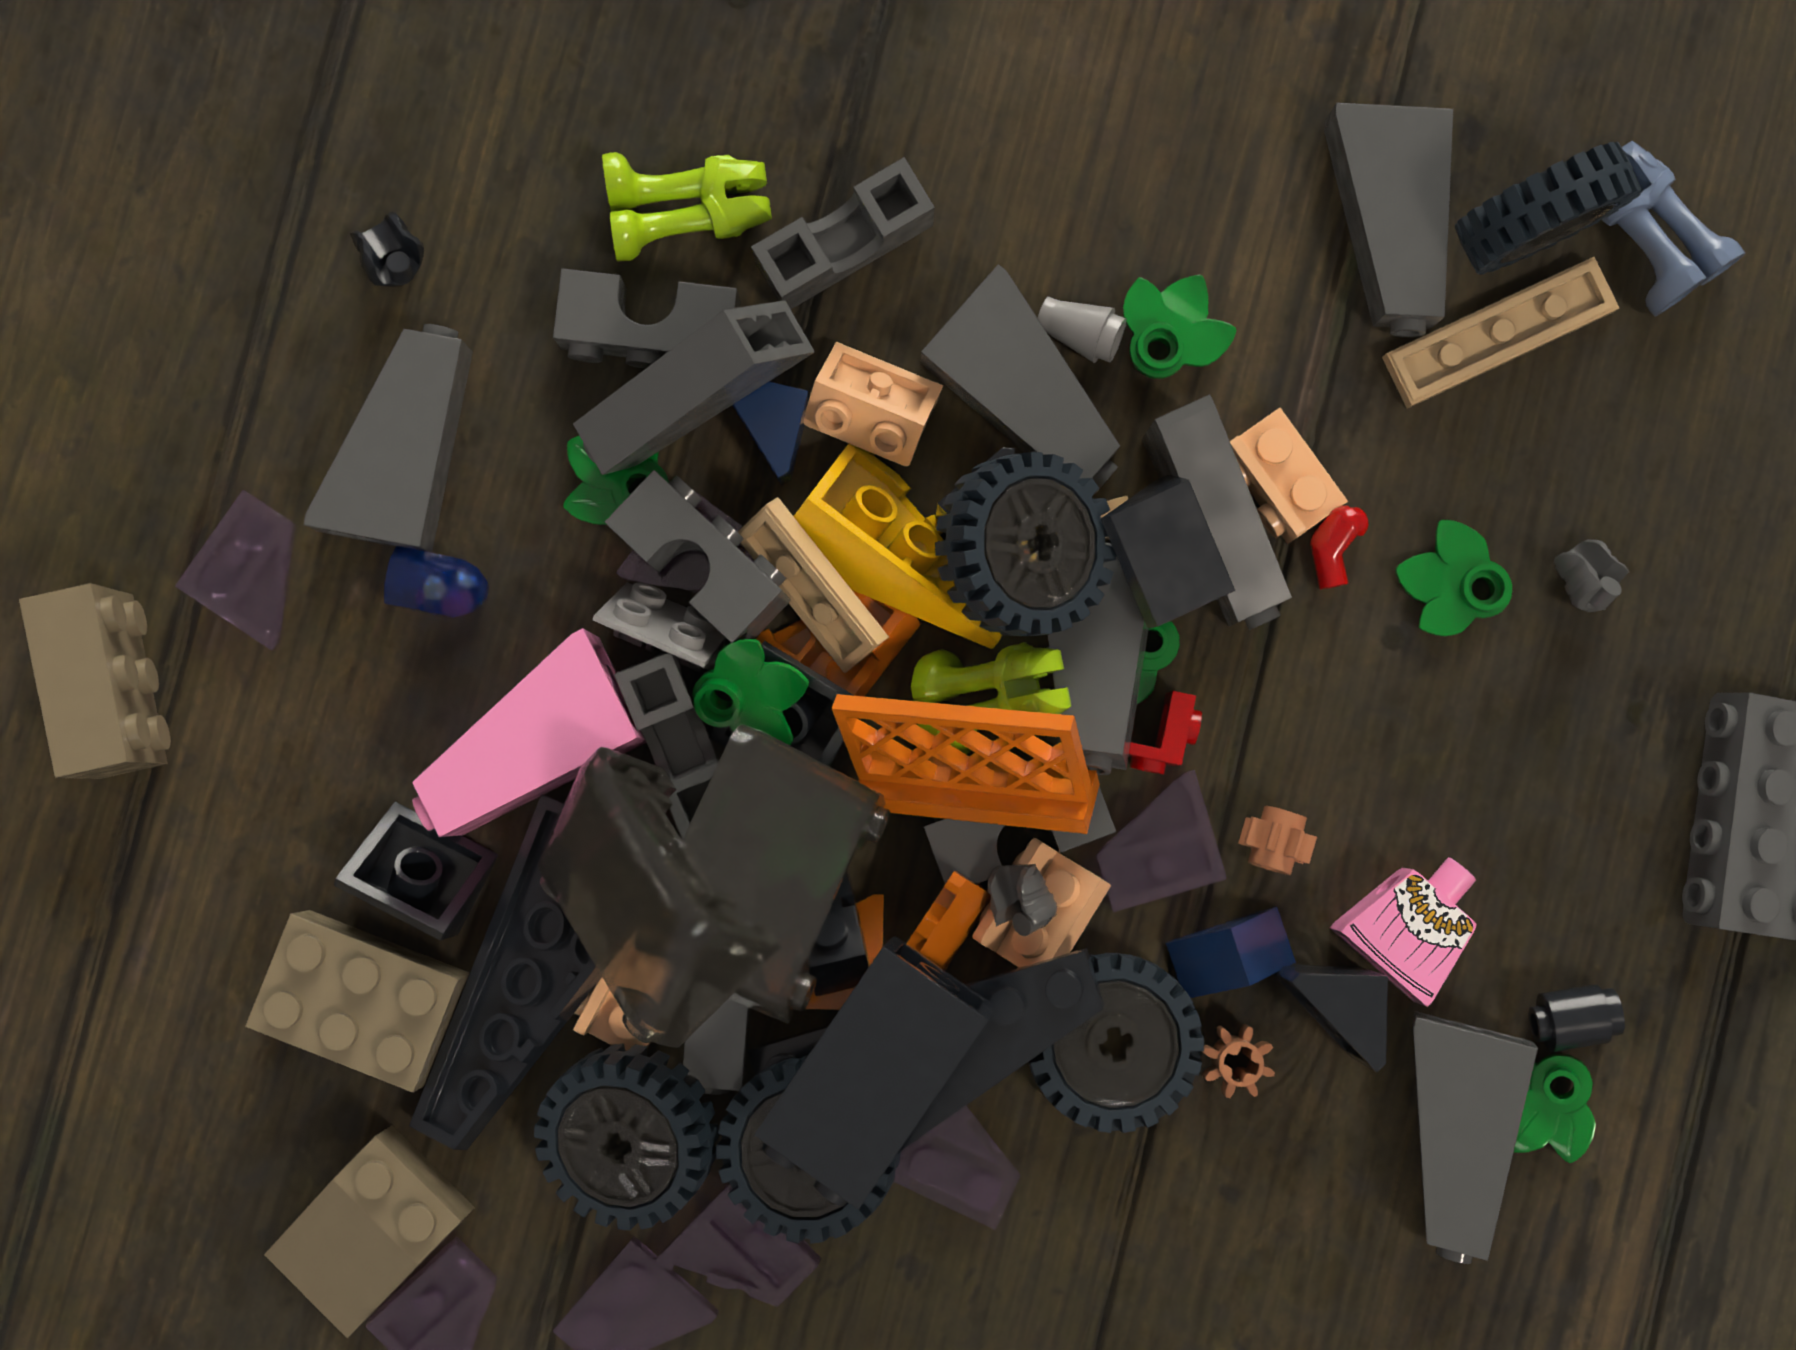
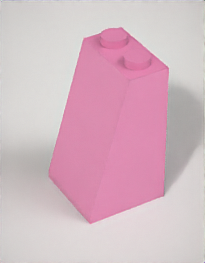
M581 629L569 636L412 782L419 795L412 799L413 806L421 823L428 831L435 829L439 837L465 835L540 797L542 794L544 795L647 743L641 731L636 729L614 676L616 670L599 637L585 629Z

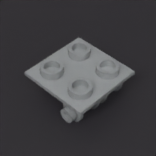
M627 582L593 617V621L613 629V636L639 647L645 642L647 643L645 649L650 652L656 647L663 650L662 652L666 651L678 657L681 665L699 673L702 668L707 670L714 669L718 653L721 651L719 647L726 640V637L693 606L685 607L668 600L662 590L646 583L631 584Z

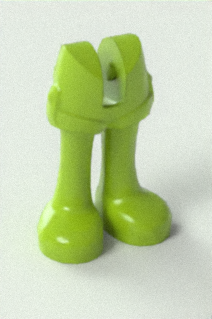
M620 153L602 154L606 190L612 211L610 212V222L617 262L633 260L640 254L643 246L663 237L713 230L715 237L718 239L738 237L746 229L761 225L772 219L770 200L765 196H742L729 199L726 197V194L752 192L766 186L767 178L765 163L736 160L730 155L711 156L705 159V167L666 175H645L636 173L630 167L627 159ZM689 198L701 199V204L671 211L640 214L628 210L640 205L660 201Z
M1026 642L1010 645L1002 649L995 661L964 667L959 657L950 651L940 649L927 653L917 662L911 683L912 697L914 701L938 703L956 698L960 694L997 689L998 696L996 698L967 706L1061 714L1072 706L1068 687L1050 690L1049 688L1040 689L1038 679L1047 676V673L1064 670L1061 651L1054 648H1034ZM918 724L919 727L933 735L940 733V731L930 725ZM957 741L950 744L965 754L971 752L969 748Z

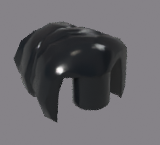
M393 211L386 214L384 220L373 228L362 233L357 230L350 233L357 251L360 252L359 259L362 268L365 270L369 280L377 286L397 287L408 284L421 267L424 257L423 243L407 230L408 227L404 221Z

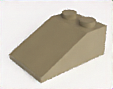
M391 1125L377 1134L339 1172L264 1255L348 1338L475 1207Z

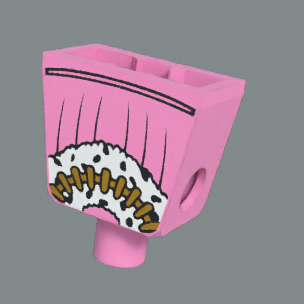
M1449 857L1429 880H1426L1414 869L1401 868L1337 919L1330 929L1381 974L1388 976V980L1413 1002L1428 1007L1435 999L1476 929L1477 924L1456 906V903L1474 884L1476 879L1462 865Z

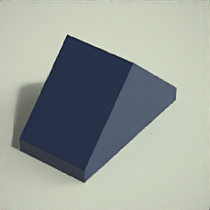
M769 381L732 406L782 486L792 479L805 426L803 423L805 411L810 397L807 390Z
M1277 906L1165 942L1177 981L1190 998L1251 986L1280 971L1283 966H1290L1296 963Z

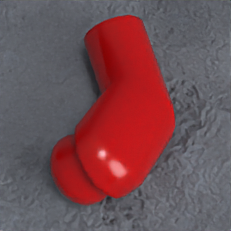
M1348 505L1337 507L1330 512L1312 535L1310 545L1319 590L1348 584L1343 553L1357 536H1364L1368 530V517L1362 509L1349 507Z

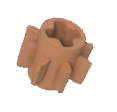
M1264 806L1260 819L1252 816L1251 818H1245L1238 844L1251 848L1248 859L1249 864L1273 872L1291 875L1295 862L1310 864L1317 837L1305 833L1306 817L1284 809Z
M1243 1024L1238 1036L1230 1035L1222 1026L1216 1027L1220 1039L1213 1047L1204 1045V1051H1202L1211 1058L1212 1063L1211 1067L1206 1068L1202 1072L1203 1078L1207 1081H1214L1219 1077L1224 1078L1221 1092L1226 1098L1230 1099L1236 1086L1244 1087L1251 1095L1257 1096L1258 1090L1255 1082L1259 1080L1261 1075L1271 1077L1275 1074L1271 1068L1264 1064L1263 1055L1273 1049L1272 1044L1267 1041H1260L1254 1045L1251 1044L1253 1028L1247 1024ZM1242 1046V1053L1250 1058L1247 1068L1237 1067L1232 1075V1069L1224 1063L1227 1054L1237 1055Z

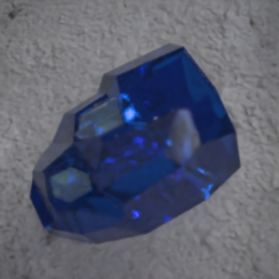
M396 546L389 559L384 584V603L402 609L455 618L475 611L487 599L489 585L478 567L465 560Z

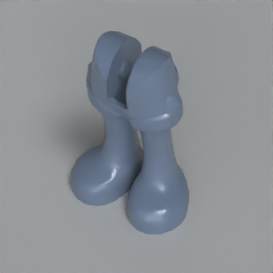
M1630 141L1622 149L1634 169L1643 192L1640 193L1641 195L1638 198L1632 200L1631 203L1602 220L1609 226L1618 224L1648 257L1654 269L1656 280L1646 295L1645 302L1648 310L1656 317L1678 303L1700 284L1704 285L1719 276L1746 253L1734 239L1719 236L1708 229L1673 191L1670 185L1676 179L1671 170L1661 161L1655 159L1649 151H1646L1634 141ZM1649 209L1655 211L1675 232L1689 251L1691 260L1668 238L1648 211Z

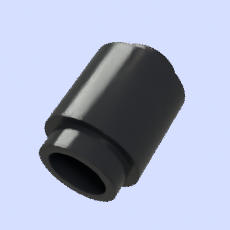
M1596 984L1539 993L1536 999V1006L1530 1007L1528 1012L1529 1024L1536 1042H1544L1550 1052L1610 1043L1612 1036L1622 1035L1625 1029L1624 1012L1618 994L1613 988L1601 989Z

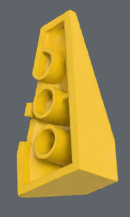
M848 444L793 517L853 591L993 649L1002 637L1000 632H990L979 627L981 621L969 620L961 612L966 603H953L947 593L955 585L954 581L941 580L938 568L947 565L948 559L947 555H935V542L944 540L940 536L943 532L936 530L938 520L933 514L925 519L906 497L911 488L898 473L870 452Z

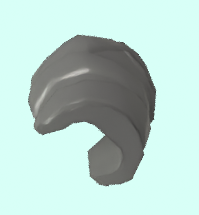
M1587 539L1582 541L1572 550L1559 554L1553 562L1556 565L1555 569L1566 582L1564 587L1572 605L1586 612L1606 610L1621 594L1622 589L1619 582L1629 572L1624 564L1611 555L1607 545L1600 540Z
M1036 864L1005 865L992 870L988 880V893L991 894L990 910H992L996 926L1012 920L1015 931L1021 936H1027L1045 927L1057 915V902H1055L1053 893L1049 892L1045 884L1046 881L1036 867Z

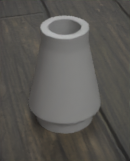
M1051 297L1045 299L1038 315V320L1047 334L1093 363L1098 358L1109 363L1113 360L1126 327V318L1116 315L1115 308L1060 301Z

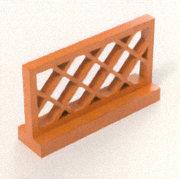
M836 694L832 711L859 778L853 795L859 810L1081 834L1088 833L1100 783L1097 771L1087 769L1075 716ZM859 719H870L881 725L882 728L876 730ZM916 724L930 725L940 731V733L933 735ZM974 729L988 730L999 738L992 741ZM898 735L917 748L910 750L892 738ZM1034 735L1060 737L1061 742L1052 747ZM957 741L975 753L968 756L950 744ZM1017 747L1032 756L1033 759L1027 762L1009 750Z

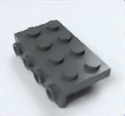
M1716 693L1711 698L1709 710L1705 717L1706 736L1702 767L1697 778L1699 790L1694 825L1690 833L1691 851L1687 882L1682 893L1683 919L1687 924L1796 940V701L1754 693Z

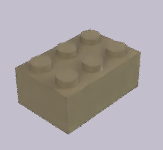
M89 583L19 599L55 778L102 779L168 764L165 750L170 748V732L164 717L157 713L153 693L157 692L159 688L158 674L153 661L150 658H146L142 635L147 633V621L141 604L138 601H134L133 594Z
M307 910L291 913L245 1027L414 1093L425 1086L470 973L314 911Z

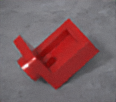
M1177 691L1165 694L1155 747L1131 742L1129 750L1131 762L1129 768L1164 775L1166 765H1182L1186 744L1195 745L1200 731L1202 711L1194 709L1196 695Z

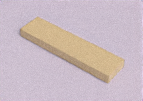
M1592 257L1390 351L1382 358L1408 409L1618 310L1619 306L1595 257Z

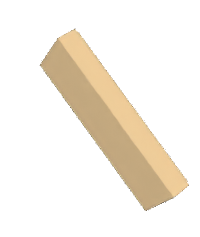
M778 497L767 503L738 531L744 538L741 544L754 560L760 554L763 555L787 578L779 588L791 599L789 602L790 606L844 673L856 666L889 638L887 633Z

